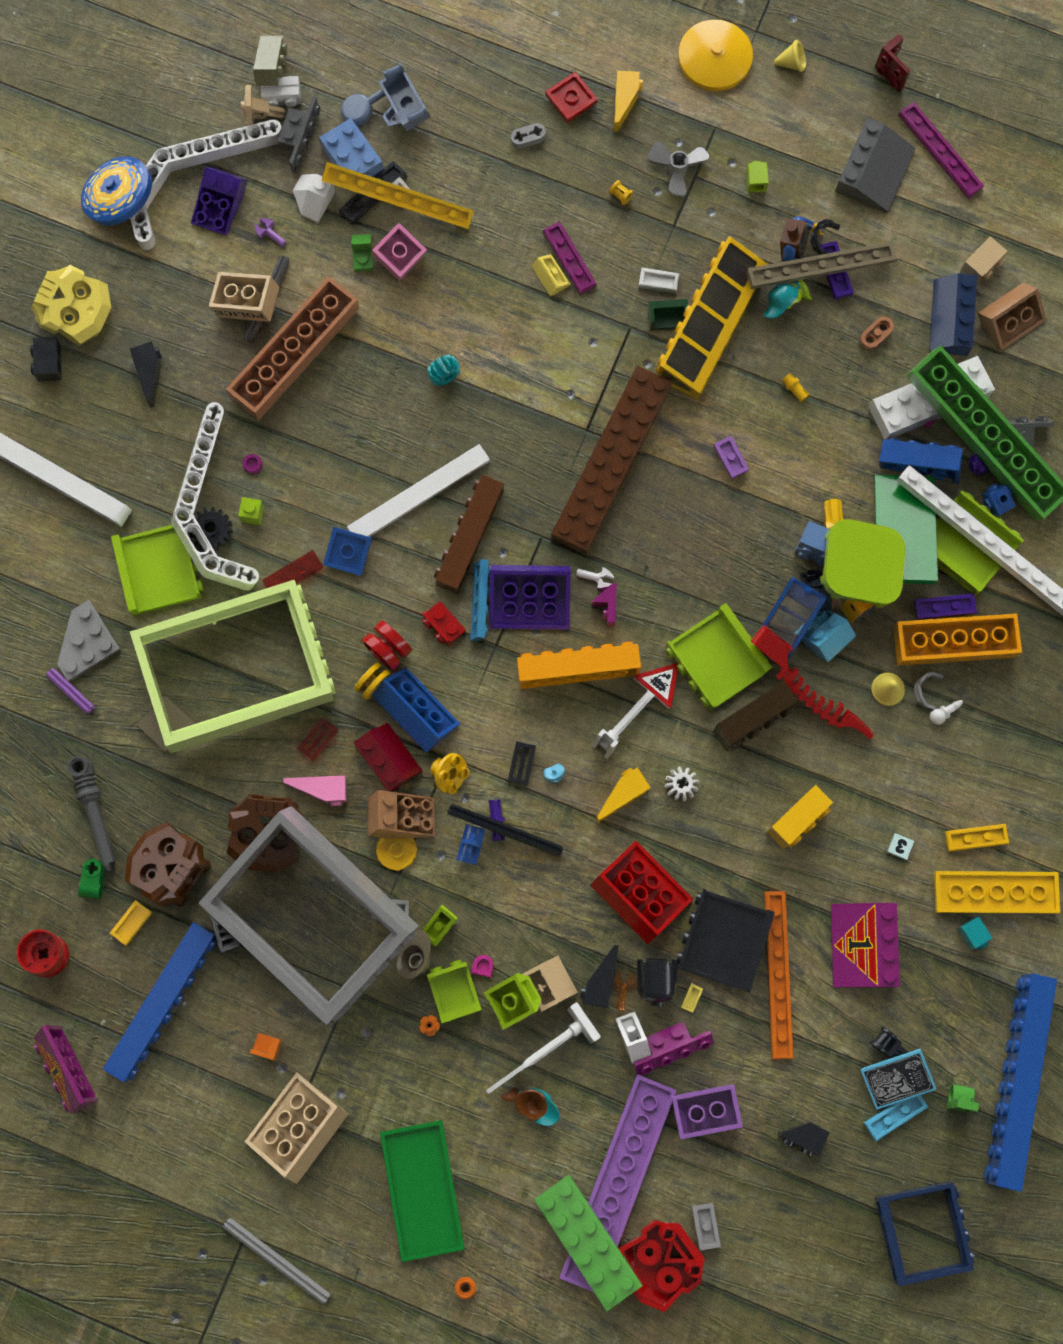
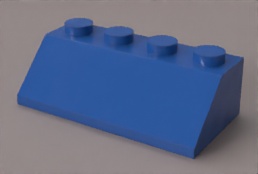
M407 667L384 679L372 694L377 702L426 753L438 746L460 725Z

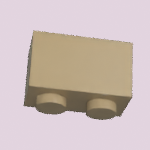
M990 236L965 261L961 270L965 274L977 275V284L982 280L986 281L993 274L992 270L995 267L999 268L1005 262L1004 256L1007 250Z

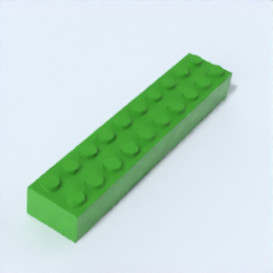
M941 345L933 349L905 375L968 447L977 454L979 459L1002 485H1006L1011 489L1013 497L1035 521L1045 519L1063 502L1062 480Z

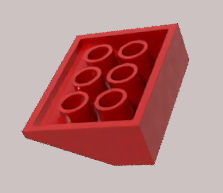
M637 841L628 847L590 884L647 945L693 900Z

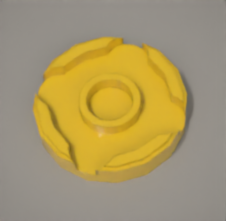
M380 838L376 847L378 860L389 870L399 871L406 869L413 863L417 854L416 842L413 838Z

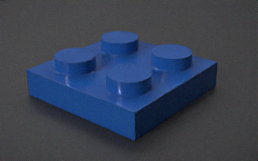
M333 527L323 565L362 576L373 537Z

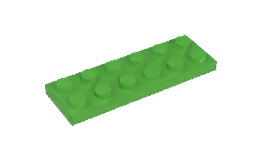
M567 1175L534 1199L606 1311L612 1309L643 1286L571 1175Z

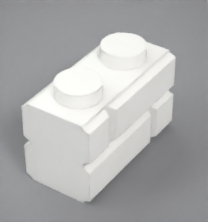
M289 76L280 78L278 86H261L262 99L269 100V105L273 106L286 105L287 107H295L297 104H301L299 77Z

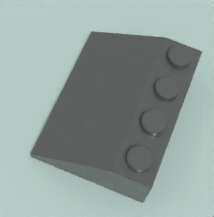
M867 117L838 181L835 192L887 213L915 151V147L885 124Z

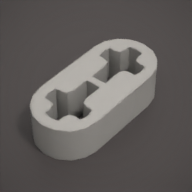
M536 123L514 130L511 134L512 146L522 149L543 142L546 133L544 126ZM534 131L540 133V136L534 134ZM519 136L520 138H522V141L519 142V140L516 139V137Z

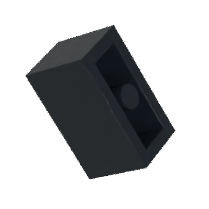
M56 336L33 338V345H30V353L33 357V363L30 365L31 374L36 377L38 382L62 380L61 343Z

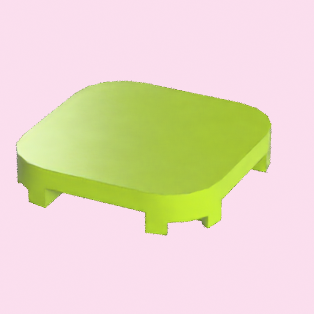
M843 519L836 522L826 532L824 537L826 549L823 576L820 577L821 585H824L831 598L836 600L843 598L876 605L875 608H883L894 602L900 596L903 586L906 549L902 536L895 529L851 519Z

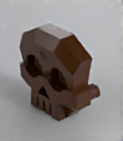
M249 793L229 813L228 828L232 832L227 854L236 861L279 811L292 806L303 816L298 810V804L292 802L290 798ZM264 817L272 818L267 822ZM281 830L278 835H282L284 839L278 840L276 836L248 867V870L273 873L299 861V845ZM246 831H251L253 836H247Z
M165 822L144 832L129 853L126 863L125 882L140 889L142 895L161 907L171 903L182 907L185 905L182 901L187 902L186 895L201 873L209 871L206 866L211 868V862L204 858V850L201 844L185 833L181 834L174 826Z

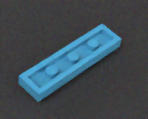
M481 559L474 563L470 641L478 642L484 639L487 634L485 622L488 615V605L486 603L489 595V586H487L490 576L489 560Z

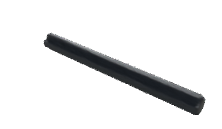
M456 804L449 806L448 814L555 856H560L563 851V846Z

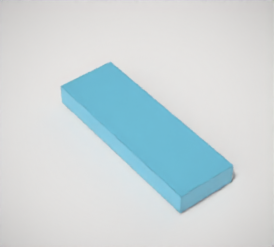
M919 1095L889 1105L865 1121L864 1125L873 1139L878 1141L928 1108L922 1096Z

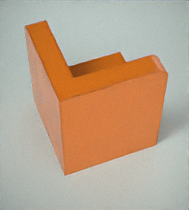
M258 1033L250 1053L276 1060L282 1040Z

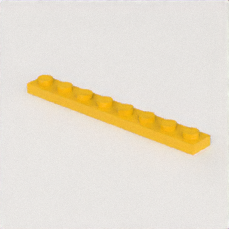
M326 162L321 180L469 229L474 210Z

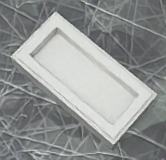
M642 268L638 288L676 294L679 273Z

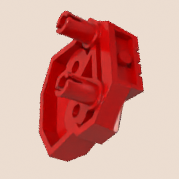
M653 1219L641 1229V1235L618 1247L643 1285L634 1292L636 1298L643 1304L665 1312L683 1292L688 1294L701 1284L705 1258L679 1223H666ZM673 1245L681 1256L670 1257ZM647 1248L653 1249L651 1256L645 1254ZM667 1275H671L673 1278L670 1283L665 1282Z

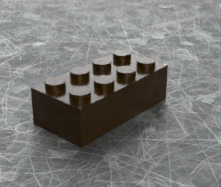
M783 681L718 723L713 733L726 751L730 748L734 751L743 745L742 743L745 742L747 737L751 740L760 734L761 728L765 727L768 729L779 720L778 717L785 718L790 715L795 709V704L798 700L786 682Z

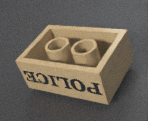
M218 272L209 308L218 318L270 322L279 286L268 275Z

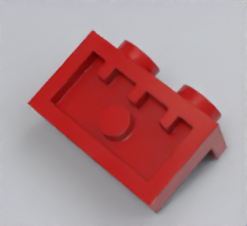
M441 601L427 612H422V623L427 629L432 628L436 634L434 636L441 644L445 643L449 647L466 632V629Z

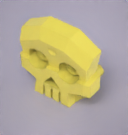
M71 265L60 270L47 271L31 306L36 316V322L40 328L54 335L60 333L76 345L81 346L99 335L111 310L108 284L84 276V271ZM56 291L59 294L60 299H53ZM77 291H83L84 295H78ZM65 316H70L72 321H67Z

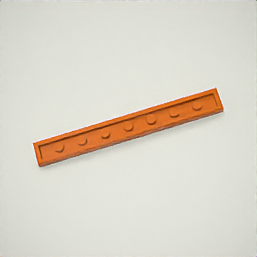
M786 891L764 892L765 910L775 912L766 940L772 1059H793Z

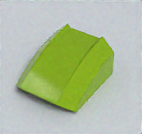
M520 973L511 976L484 992L503 1030L537 1012L541 1002V997L531 978Z

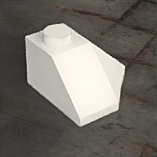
M318 174L301 175L293 189L300 214L311 221L319 223L335 194V187L332 184L321 181L322 176Z

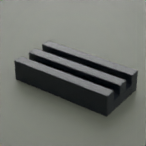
M516 741L508 782L528 786L536 745ZM519 747H523L517 778H513ZM528 748L531 749L525 780H522L521 775Z

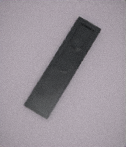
M392 161L375 178L393 183L399 177L403 180L407 177V173ZM357 193L339 209V213L353 225L380 200Z

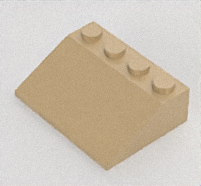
M296 1072L245 1140V1143L284 1178L297 1184L349 1113Z

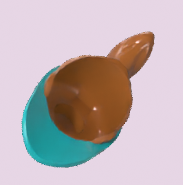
M513 1087L501 1095L502 1099L506 1102L514 1101L519 1113L531 1121L544 1126H551L560 1119L559 1110L553 1103L551 1095L541 1089L528 1088L520 1090Z

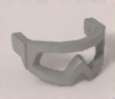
M930 672L917 680L914 686V696L920 706L933 711L935 706L929 705L922 695L921 684L929 677L943 679V675Z

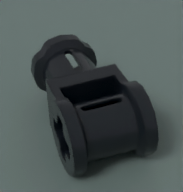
M883 1026L876 1039L870 1042L876 1050L887 1057L894 1058L909 1052L901 1046L902 1042L897 1036Z

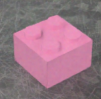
M398 223L372 250V256L400 282L424 257L427 249Z

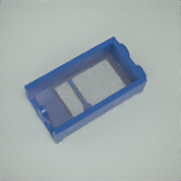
M793 576L763 625L770 628L793 648L787 656L788 660L827 598Z

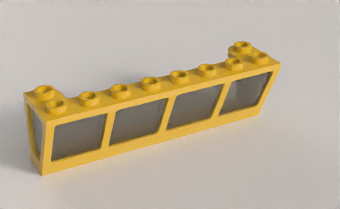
M728 236L726 242H721L716 258L713 257L709 268H711L709 274H704L700 283L702 284L701 289H696L692 297L694 301L692 306H687L683 314L685 317L683 323L679 321L675 329V333H677L675 338H670L666 349H668L666 355L662 354L657 363L656 372L659 376L672 381V388L697 400L756 289H751L746 274L747 269L768 265L730 236Z

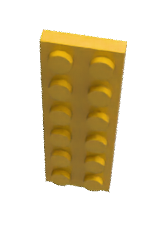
M934 872L935 913H1060L1058 872Z

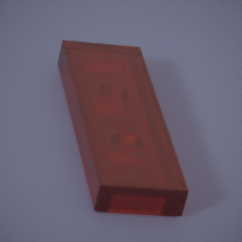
M312 550L264 578L262 582L266 588L291 580H295L297 584L324 567Z

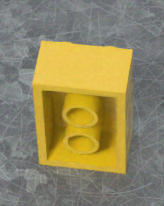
M815 785L767 833L783 850L786 847L791 849L802 839L800 836L802 832L807 834L817 825L816 819L820 821L831 811L829 806L833 802Z

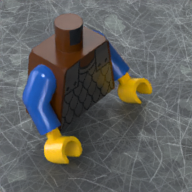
M802 216L787 219L780 240L782 261L796 260L803 257L810 230L812 233L818 223H814ZM820 230L817 232V235L824 234Z

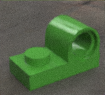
M952 1084L949 1090L947 1109L964 1113L978 1112L979 1103L974 1102V1088Z

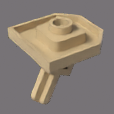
M246 85L244 101H241V113H245L247 126L253 125L254 119H264L266 116L284 118V108L269 105V100L253 97L252 85Z

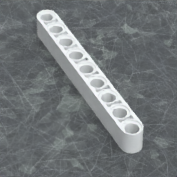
M0 433L1 459L115 525L123 526L132 512L131 508Z

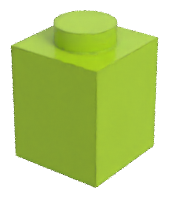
M753 161L748 163L746 169L747 193L767 191L769 184L767 162Z
M242 497L238 514L241 523L261 526L265 508L262 500Z

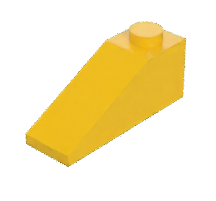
M617 71L614 132H618L638 99V92L642 91L643 79H639L640 72Z
M638 767L634 770L629 768L621 773L623 777L619 779L596 818L598 823L650 790L651 787Z

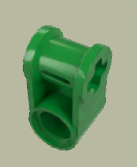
M89 859L83 864L78 888L79 897L101 899L105 866H102L100 860ZM95 865L98 867V870L93 872L90 870V867Z

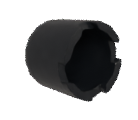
M646 958V963H643L642 959H637V990L641 999L651 1002V1006L657 1007L663 1006V1002H669L674 999L677 993L678 982L677 959H672V963L663 958Z

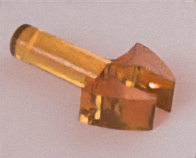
M621 969L615 975L613 983H617L619 986L617 1008L624 1010L627 988L630 985L635 986V979L629 970L628 980L623 984Z

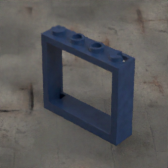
M947 1181L875 1197L893 1279L896 1285L902 1286L974 1270L973 1264L975 1263L973 1258L975 1257L972 1250L969 1251L968 1242H970L968 1230L964 1229L962 1220H965L962 1207L958 1205L959 1192H957L956 1185L954 1186L952 1182ZM944 1190L961 1263L905 1274L888 1202Z

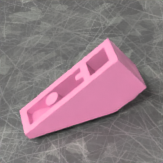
M345 776L283 778L286 786L324 803H330L331 807L342 806V803H347V778Z

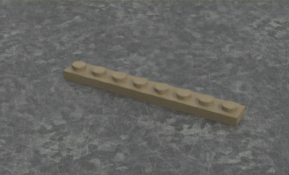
M892 242L752 267L747 269L746 274L751 289L894 263L897 258Z

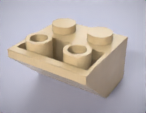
M559 956L523 973V975L531 978L541 997L539 1005L541 1012L578 993Z

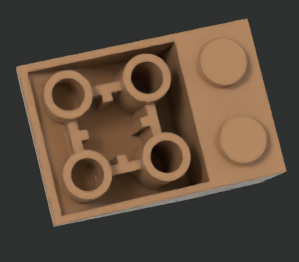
M377 790L368 797V836L385 839L435 837L434 798Z

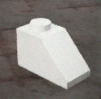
M632 1012L616 1018V1023L632 1064L650 1056L651 1052L648 1041L636 1013Z

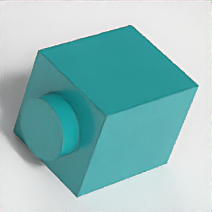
M979 917L973 918L957 928L970 950L977 948L979 951L988 946L989 943L987 941L992 939V936Z

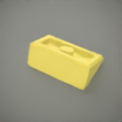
M551 254L538 257L532 264V269L550 296L559 293L571 285Z

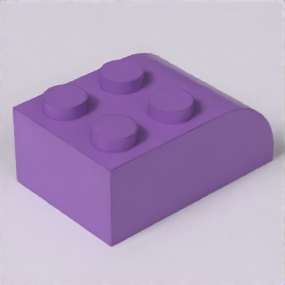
M734 1084L671 1096L680 1139L743 1127Z

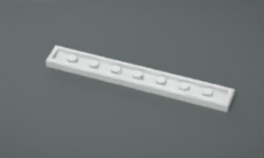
M478 444L348 525L347 528L349 531L370 537L490 462V459L481 445Z

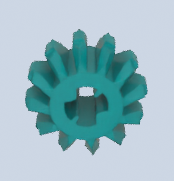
M450 354L442 355L430 363V366L427 368V374L434 385H447V383L457 378V375L461 372V367L454 356Z

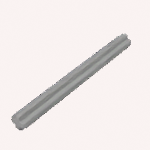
M232 1218L226 1221L223 1226L226 1231L320 1303H326L330 1297L329 1292Z

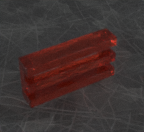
M322 717L297 749L314 762L339 730ZM325 724L326 727L323 729V731L318 735V737L314 740L310 747L307 750H305V746L314 737V735L318 732L322 725ZM329 729H331L332 731L329 733V735H328V736L325 738V740L320 744V746L316 749V751L311 755L310 753L312 752V750L316 747V745L320 742V740L325 736V734L329 731Z

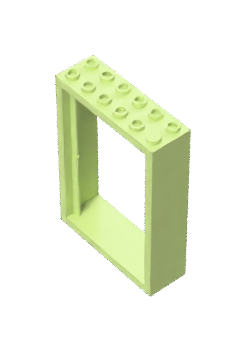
M295 580L130 631L165 746L170 753L334 701L335 687L332 678L327 679V676L330 675L326 660H321L320 658L323 657V651L319 640H314L317 638L313 622H308V620H311L307 603L302 604L305 601L301 585L296 586ZM286 600L314 686L172 731L146 644L212 623L215 625L217 621Z

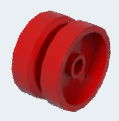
M380 620L374 626L377 636L368 633L361 642L380 663L394 671L400 664L396 654L406 658L412 652V648L391 626Z

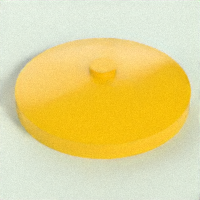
M707 20L691 27L683 36L678 52V62L684 76L695 86L708 91H724L737 86L749 73L753 60V49L747 35L736 25L723 20Z

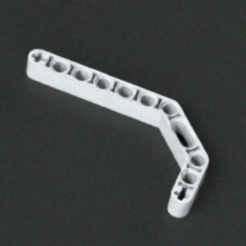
M268 120L156 150L146 165L151 176L157 174L152 183L151 193L144 206L130 218L134 235L140 248L150 250L155 246V237L147 209L172 171L278 144L277 140L282 129L280 122ZM144 219L143 222L137 223L138 220ZM142 233H146V239H144Z
M213 402L208 404L204 412L171 523L203 577L248 591L254 588L259 579L257 570L218 557L193 515L224 414L223 407L219 403ZM212 413L215 414L214 420H210ZM204 429L211 430L212 434L206 433ZM199 446H204L207 451H202ZM194 463L200 464L202 468L195 467ZM188 481H194L197 485L192 486ZM183 498L190 499L192 503L184 502ZM177 516L185 517L186 521L179 520ZM190 532L196 535L204 552H198L195 549L187 533ZM205 564L213 565L214 569H208ZM225 570L232 571L233 576L227 575Z

